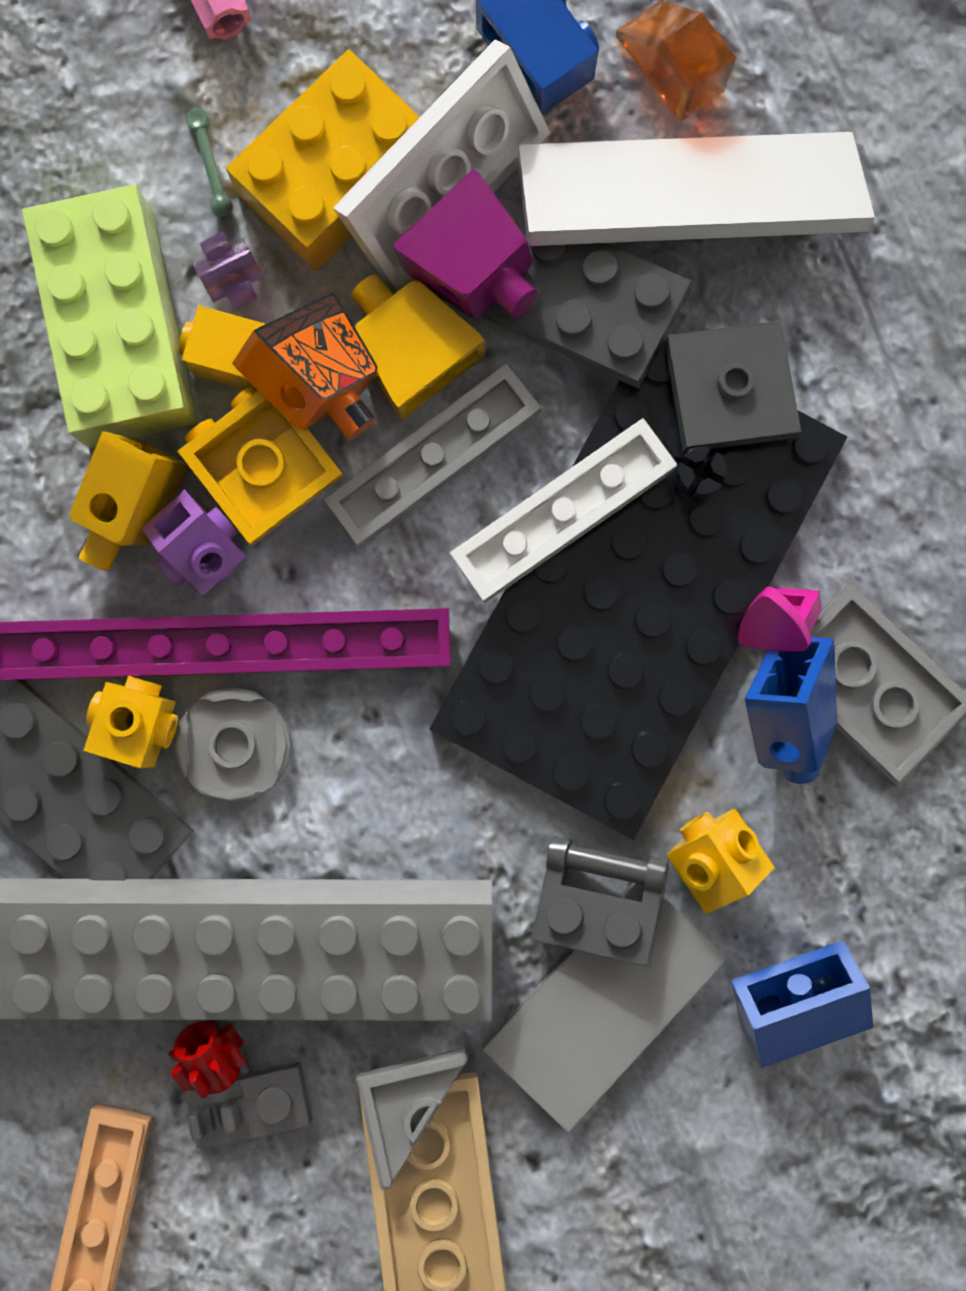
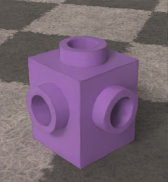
M185 489L141 528L161 555L155 560L161 570L178 586L187 580L203 596L216 584L227 580L234 572L235 567L246 558V555L232 540L239 533V530L216 506L207 513Z

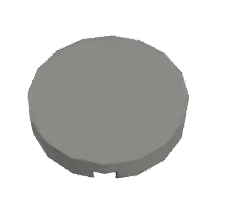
M235 687L210 691L198 699L199 701L194 703L179 721L174 742L177 765L185 779H188L190 784L208 799L228 803L257 798L274 787L288 767L292 749L289 724L277 705L258 692Z

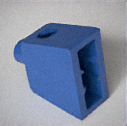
M811 637L812 641L806 651L768 650L745 697L758 764L764 768L783 770L784 777L789 782L795 784L809 783L819 776V770L836 729L837 701L834 638ZM799 688L797 697H793L794 691Z

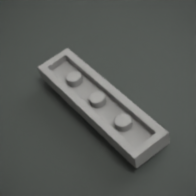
M506 363L323 500L356 545L361 548L541 414V407Z

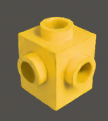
M128 676L125 686L106 682L103 692H96L88 707L86 723L91 725L83 751L137 768H155L161 747L167 749L170 746L177 729L178 715L172 714L176 701L159 696L162 685L136 677Z
M735 808L714 819L709 811L692 819L679 830L684 838L666 854L677 870L679 877L687 885L705 914L748 896L775 868L759 845L757 836L745 824Z

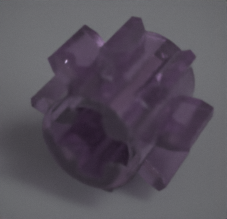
M224 231L199 243L205 257L192 264L213 303L227 296L233 309L257 298L251 284L264 278L244 237L230 244Z

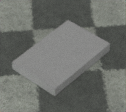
M848 584L821 611L810 635L811 637L834 638L837 701L835 732L892 786L899 787L966 716V692L852 584ZM799 688L794 691L796 694H798Z

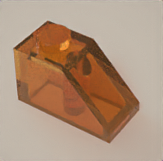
M660 0L616 30L617 39L679 122L725 91L736 56L702 12Z

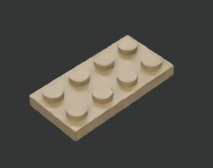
M478 1072L457 1075L444 1096L440 1107L388 1189L381 1190L361 1103L384 1291H506Z

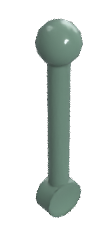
M194 108L187 113L186 123L190 131L196 134L214 197L211 202V210L215 216L227 218L233 211V203L224 195L207 135L210 120L203 109Z

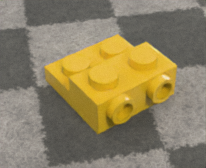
M251 385L232 400L230 405L233 410L217 422H214L213 419H207L190 430L184 438L187 444L177 452L245 540L253 546L344 476L308 428L305 430L296 428L270 401Z

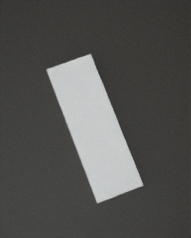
M853 132L518 145V167L529 246L869 232L875 219Z

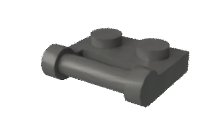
M553 836L548 849L547 869L531 940L650 967L667 883L669 860L651 856L649 862L572 846V839ZM568 869L644 885L642 902L565 886Z

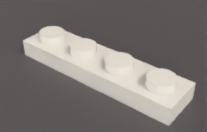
M642 418L450 552V555L485 604L676 471L678 465L644 418Z

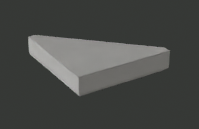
M466 1048L358 1073L356 1080L381 1190L391 1187L393 1180L440 1107L444 1096L463 1065L466 1064Z

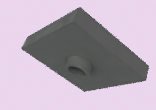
M781 321L667 336L664 345L683 453L701 446L715 449L796 438L802 432Z

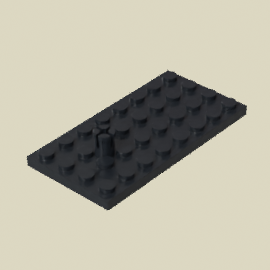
M663 343L639 389L619 380L573 466L644 418L677 463L676 471L505 589L429 729L634 841L739 643V627L747 609L754 599L771 583L848 436L798 411L802 432L796 438L715 449L701 446L683 453L666 350Z

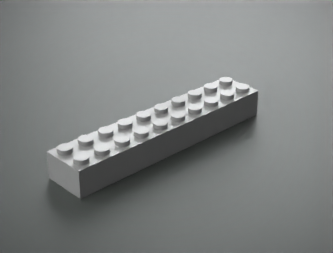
M0 878V1019L492 1021V880L125 879V881H99L89 879Z

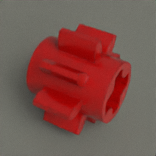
M215 1020L192 1023L180 1032L174 1042L173 1050L168 1053L169 1057L176 1064L170 1075L184 1092L193 1087L201 1099L206 1098L208 1094L221 1093L234 1084L239 1076L240 1067L247 1062L239 1051L244 1042L231 1024L220 1029Z

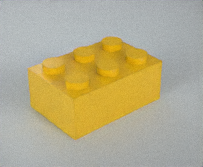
M348 49L225 169L237 196L316 272L352 237L333 207L420 117Z

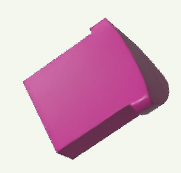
M765 588L747 609L740 623L738 642L742 646L762 650L806 651L812 641L810 634L822 611L820 591Z

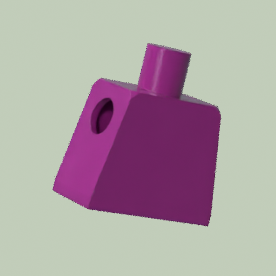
M474 168L392 245L403 270L410 277L420 281L432 292L471 318L479 317L495 301L512 318H517L531 307L537 297V291L522 277L533 263L528 242L482 176Z

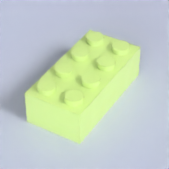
M128 185L22 209L68 433L86 447L93 448L96 447L102 431L137 438L198 424L187 368L181 360L183 355L179 353L180 336L153 211L137 185Z

